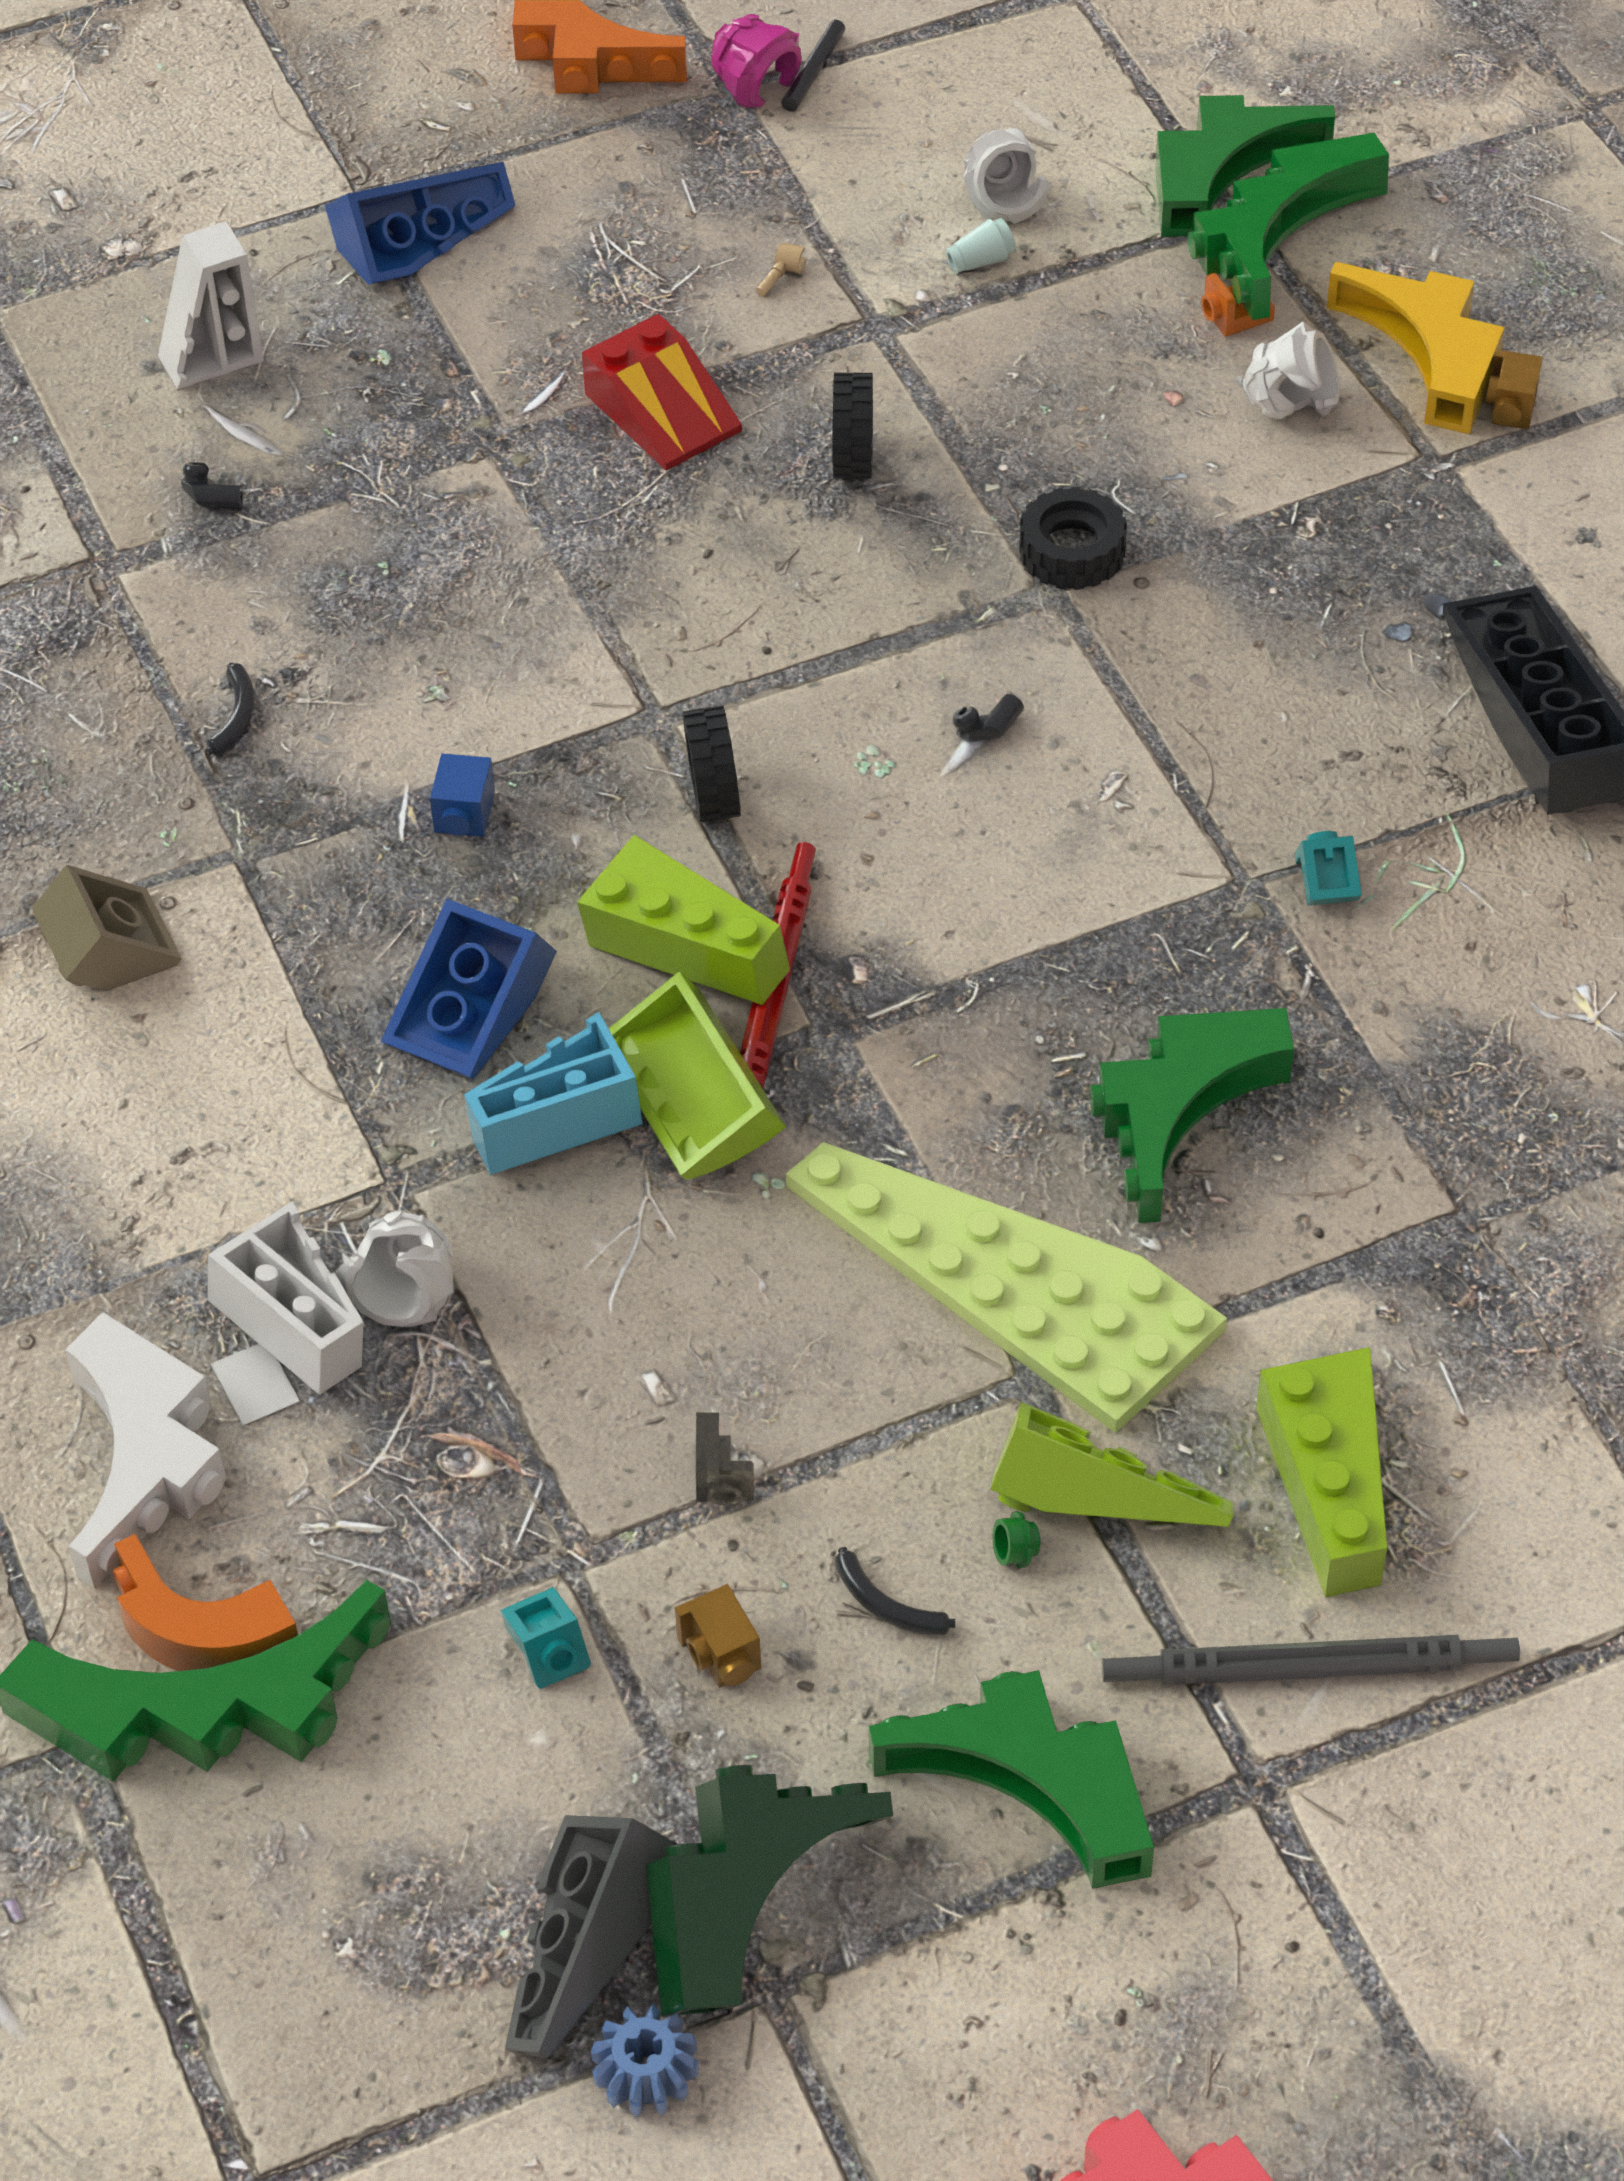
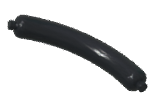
M230 662L227 665L226 676L233 688L234 706L225 725L208 740V748L205 749L208 756L212 754L220 756L231 748L244 733L250 722L254 706V691L250 677L240 663Z
M846 1547L838 1549L839 1554L835 1557L834 1562L843 1583L852 1596L873 1615L901 1629L922 1634L945 1635L948 1633L949 1628H955V1619H949L948 1614L945 1612L913 1608L887 1596L866 1576L854 1552L848 1551Z

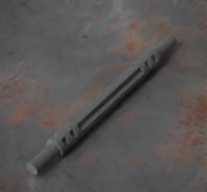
M1457 1634L1161 1649L1160 1656L1102 1658L1101 1665L1103 1682L1162 1680L1163 1685L1457 1671L1461 1670L1462 1664L1519 1661L1520 1645L1517 1637L1460 1640Z

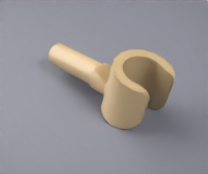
M789 243L780 244L775 255V265L756 288V292L764 297L778 279L784 275L785 271L801 274L806 264V258L801 257L805 247Z

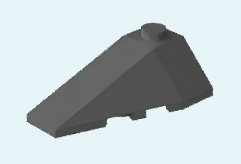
M565 1815L542 1871L538 1890L548 1896L543 1920L531 1923L527 1942L536 1946L533 1967L519 1980L505 2049L514 2054L549 2058L652 1925L646 1865L667 1857L666 1848L679 1844L633 1818Z

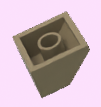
M66 864L31 908L42 929L41 934L46 942H48L59 965V972L65 980L76 986L86 985L108 991L175 967L182 959L147 888Z

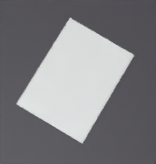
M260 1344L211 1363L243 1426L300 1402L278 1359Z

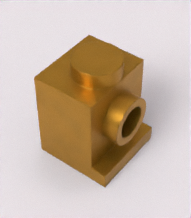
M1496 349L1486 397V403L1494 404L1492 424L1523 429L1530 428L1538 391L1542 356Z
M728 1584L675 1607L678 1641L682 1647L688 1646L690 1655L700 1671L709 1669L719 1688L724 1685L735 1686L750 1678L755 1671L762 1669L760 1637Z

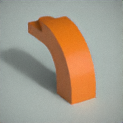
M136 1534L114 1543L120 1566L113 1569L112 1574L122 1594L116 1598L124 1627L132 1640L146 1654L164 1666L176 1671L210 1668L257 1655L298 1636L296 1623L271 1580L225 1600L212 1602L195 1601L176 1594L164 1584Z

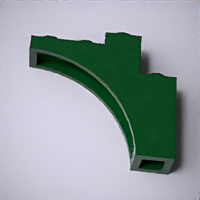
M734 1765L718 1768L715 1770V1779L695 1787L701 1843L669 1846L666 1848L667 1857L646 1865L661 2017L672 2016L676 2013L678 2015L721 2012L743 2005V1966L748 1942L757 1916L779 1878L803 1853L830 1834L844 1829L869 1826L893 1817L891 1792L868 1793L867 1783L831 1787L832 1795L812 1796V1788L810 1786L789 1787L777 1790L776 1774L753 1775L752 1765Z

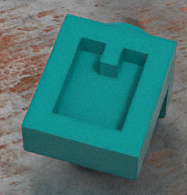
M1320 831L1306 837L1307 840H1303L1294 853L1296 864H1301L1307 906L1358 901L1362 893L1353 836L1338 837L1336 831Z
M554 1587L500 1610L505 1628L524 1654L532 1680L538 1688H545L590 1667V1658L578 1620Z

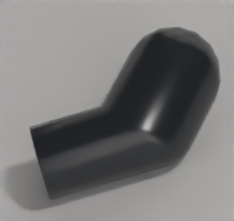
M188 462L183 466L184 478L181 479L182 489L198 505L207 508L242 509L244 499L242 485L215 484L208 478L209 468L203 462Z
M1005 694L994 709L986 715L979 716V712L974 707L970 706L968 709L963 707L956 711L953 716V724L957 728L956 734L967 742L1001 738L1023 712L1024 705L1015 695Z

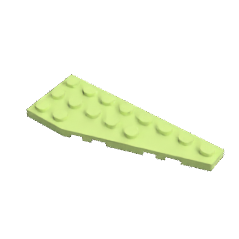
M825 1142L821 1143L786 1173V1187L1114 1433H1117L1226 1331L1227 1317L1144 1257Z

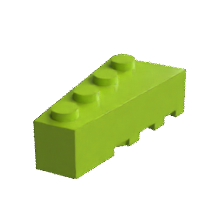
M636 835L630 838L577 901L590 947L673 975L680 971L690 981L763 1005L790 971L779 924Z
M1370 1347L1260 1370L1256 1410L1324 1596L1330 1597L1381 1586L1387 1552Z

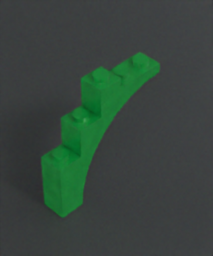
M1375 132L1271 150V168L1266 169L1265 176L1233 181V199L1228 200L1227 207L1194 213V231L1188 233V248L1191 258L1193 260L1198 259L1206 275L1213 273L1221 274L1224 280L1230 281L1233 286L1236 302L1244 305L1252 320L1270 317L1271 276L1267 268L1269 258L1289 235L1300 226L1325 212L1355 201L1387 194L1389 153Z
M366 1579L336 1610L298 1636L257 1655L205 1669L163 1673L111 1669L70 1658L32 1639L0 1674V1705L5 1715L113 1782L127 1766L135 1765L142 1758L151 1738L208 1772L221 1756L226 1757L233 1752L241 1740L244 1728L299 1762H302L315 1746L321 1747L328 1741L336 1727L338 1717L332 1691L337 1692L347 1684L353 1673L355 1663L368 1648L373 1649L377 1647L389 1630L391 1620L386 1592Z

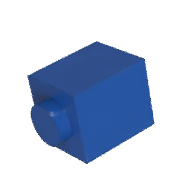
M441 753L430 795L435 833L457 836H485L495 795L491 758Z

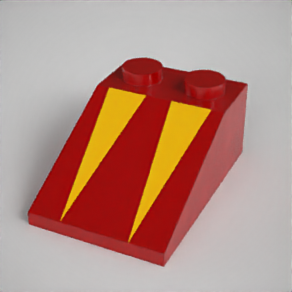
M659 314L582 352L585 395L666 471L742 431V423L686 338Z

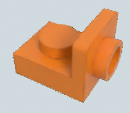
M1216 273L1206 276L1205 294L1201 297V307L1207 320L1213 321L1225 337L1274 321L1275 306L1271 301L1270 317L1252 320L1244 305L1236 302L1233 286L1226 287Z

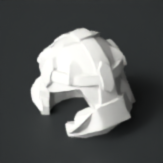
M1018 128L997 129L983 133L972 144L966 159L963 160L965 163L963 179L971 201L985 219L990 217L995 219L1002 218L1004 221H1011L1014 225L1029 218L1043 207L1046 195L1052 186L1044 176H1038L1037 182H1033L1036 173V152L1032 144L1027 141L1025 134Z
M1303 321L1277 340L1257 345L1253 352L1252 362L1243 379L1244 392L1252 405L1257 404L1262 408L1264 415L1280 420H1285L1287 416H1291L1293 412L1307 405L1313 407L1322 416L1329 415L1331 408L1335 407L1339 400V378L1332 349L1325 335L1318 330H1313L1312 327Z
M402 1210L387 1213L384 1217L369 1223V1229L359 1245L357 1253L352 1254L350 1257L342 1253L343 1264L336 1270L340 1283L359 1312L386 1326L413 1327L437 1321V1312L445 1305L448 1296L454 1293L453 1270L451 1266L453 1250L447 1235L443 1234L424 1215H414Z

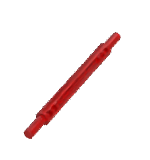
M801 842L796 845L789 877L782 881L772 920L780 925L790 971L763 1005L752 1002L740 1049V1054L762 1089H764L812 887L808 882L816 848L808 842Z

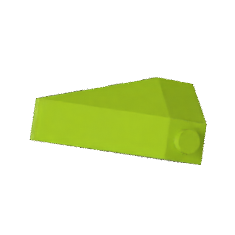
M1023 1402L1020 1403L992 1476L990 1490L999 1493L998 1500L1003 1504L1022 1512H1029L1031 1507L1040 1511L1051 1513L1229 1527L1233 1518V1502L1169 1471L1159 1470L1155 1477L1145 1472L1147 1466L1137 1459L1136 1454L1122 1447L1117 1449L1105 1448L1103 1451L1093 1446V1443L1088 1439L1090 1431Z

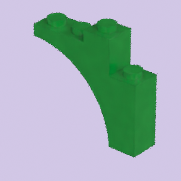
M1244 95L1199 96L1197 130L1157 131L1155 169L1161 237L1188 236L1189 232L1194 231V213L1212 210L1220 196L1233 185V181H1237L1251 171L1271 163V150L1333 140L1335 125L1334 105L1245 107Z
M1287 1008L1158 1016L1157 1038L1148 1039V1059L1100 1062L1099 1084L1090 1085L1092 1117H1102L1104 1138H1118L1120 1159L1129 1158L1131 1169H1124L1126 1202L1136 1201L1139 1223L1161 1222L1165 1170L1177 1146L1194 1125L1211 1111L1242 1094L1276 1084L1290 1083L1294 1047Z
M1039 1670L1027 1673L1016 1671L1004 1672L995 1676L992 1680L982 1681L980 1686V1704L971 1706L962 1703L952 1704L936 1713L916 1717L897 1715L885 1719L880 1724L868 1726L869 1759L874 1777L901 1773L947 1775L991 1787L1016 1799L1048 1822L1067 1842L1084 1868L1092 1889L1152 1876L1154 1845L1116 1720L1099 1724L1094 1721L1080 1722L1067 1730L1057 1732Z

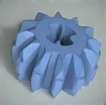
M653 2003L648 2009L646 2017L637 2018L636 2013L627 2006L623 2012L624 2024L620 2025L605 2020V2024L602 2027L604 2040L596 2041L592 2045V2061L597 2064L592 2071L594 2083L598 2086V2089H607V2102L611 2104L612 2108L629 2100L630 2112L637 2118L643 2111L645 2104L653 2103L654 2109L663 2116L667 2110L666 2097L669 2096L685 2102V2098L689 2093L686 2081L695 2080L698 2076V2060L693 2057L697 2052V2042L692 2033H682L683 2021L677 2013L660 2021V2010ZM644 2057H648L646 2064H642Z

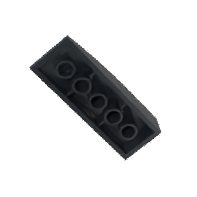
M1537 586L1443 603L1444 617L1475 692L1510 759L1546 814L1568 813L1579 808L1604 803H1618L1624 800V710Z

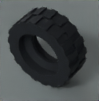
M834 372L832 419L834 479H872L873 373Z
M1080 487L1053 489V492L1037 496L1034 502L1031 501L1026 506V512H1022L1020 518L1019 553L1022 565L1027 567V572L1032 577L1036 576L1040 579V582L1046 585H1054L1056 588L1080 590L1088 586L1095 587L1101 585L1102 581L1110 580L1115 576V571L1117 569L1120 570L1123 565L1127 529L1126 517L1122 516L1123 510L1119 505L1116 506L1113 503V499L1108 496H1102L1098 494V491L1091 489L1083 490ZM1074 528L1096 535L1097 541L1087 547L1066 548L1050 542L1049 535L1058 530Z
M724 706L683 711L688 761L700 823L740 817L741 806L735 761Z

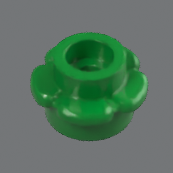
M1020 1511L1012 1512L1010 1518L996 1520L993 1527L992 1540L998 1562L1001 1565L1016 1564L1017 1569L1028 1567L1032 1557L1037 1556L1040 1551L1041 1540L1037 1525L1034 1522L1025 1520L1024 1514Z

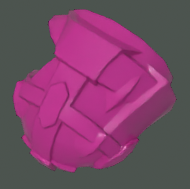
M748 14L734 19L729 25L725 23L715 33L712 55H710L711 64L716 75L720 78L721 82L724 81L727 90L731 93L736 103L745 108L763 107L765 100L759 95V89L767 70L774 61L775 70L781 73L778 83L790 87L798 73L802 60L801 48L799 47V33H794L780 25L764 23L755 14Z

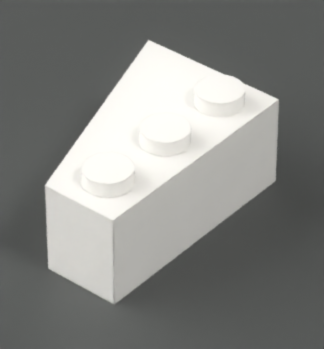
M227 221L182 235L158 353L159 360L177 390L264 361L247 253Z
M293 1201L208 1254V1301L319 1395L362 1367L364 1322L336 1274H330L320 1257V1247L314 1237L309 1238L299 1221V1211Z

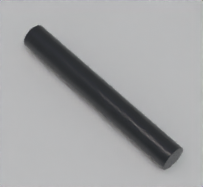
M834 19L829 23L784 95L781 104L785 110L790 112L797 110L844 34L846 28L840 20Z

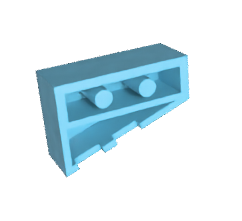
M599 1012L586 1019V1029L565 1042L558 1036L547 1043V1053L525 1066L518 1061L464 1094L472 1139L490 1175L643 1124L636 1077Z

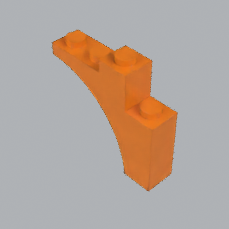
M515 0L512 23L515 60H553L555 93H599L600 82H687L686 36L654 34L619 25L595 13L580 0Z

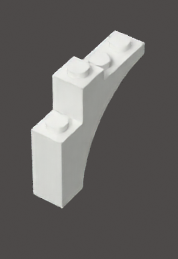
M104 1312L65 1349L73 1382L81 1386L96 1401L106 1415L114 1434L113 1460L105 1491L95 1512L83 1530L68 1546L77 1577L94 1589L108 1574H112L113 1569L120 1566L114 1543L133 1534H136L139 1541H141L148 1533H154L162 1526L171 1509L190 1519L202 1505H208L217 1498L226 1481L220 1449L194 1433L204 1424L212 1409L205 1376Z

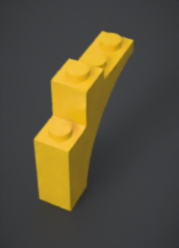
M1335 261L1330 272L1326 308L1345 313L1374 326L1399 344L1411 357L1422 375L1427 390L1424 424L1465 434L1471 433L1488 391L1496 349L1502 350L1505 330L1503 326L1469 319L1474 281L1429 271L1425 282Z

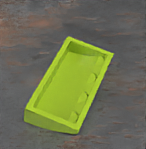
M680 971L609 1028L636 1077L640 1109L679 1174L685 1180L705 1175L740 1159L786 1128L785 1123L702 992Z

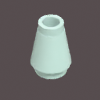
M988 218L955 242L953 246L946 248L945 254L954 273L958 274L962 271L1007 261L1008 255L1016 251V244L1010 228L1002 218L995 221Z

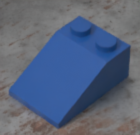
M446 898L382 1036L381 1042L474 1080L535 1000L557 950L536 932Z

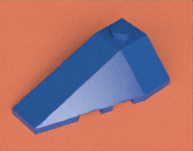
M504 162L348 193L326 204L325 209L337 250L368 285L414 274L423 268L424 265L439 255L444 254L453 248L454 245L516 205Z

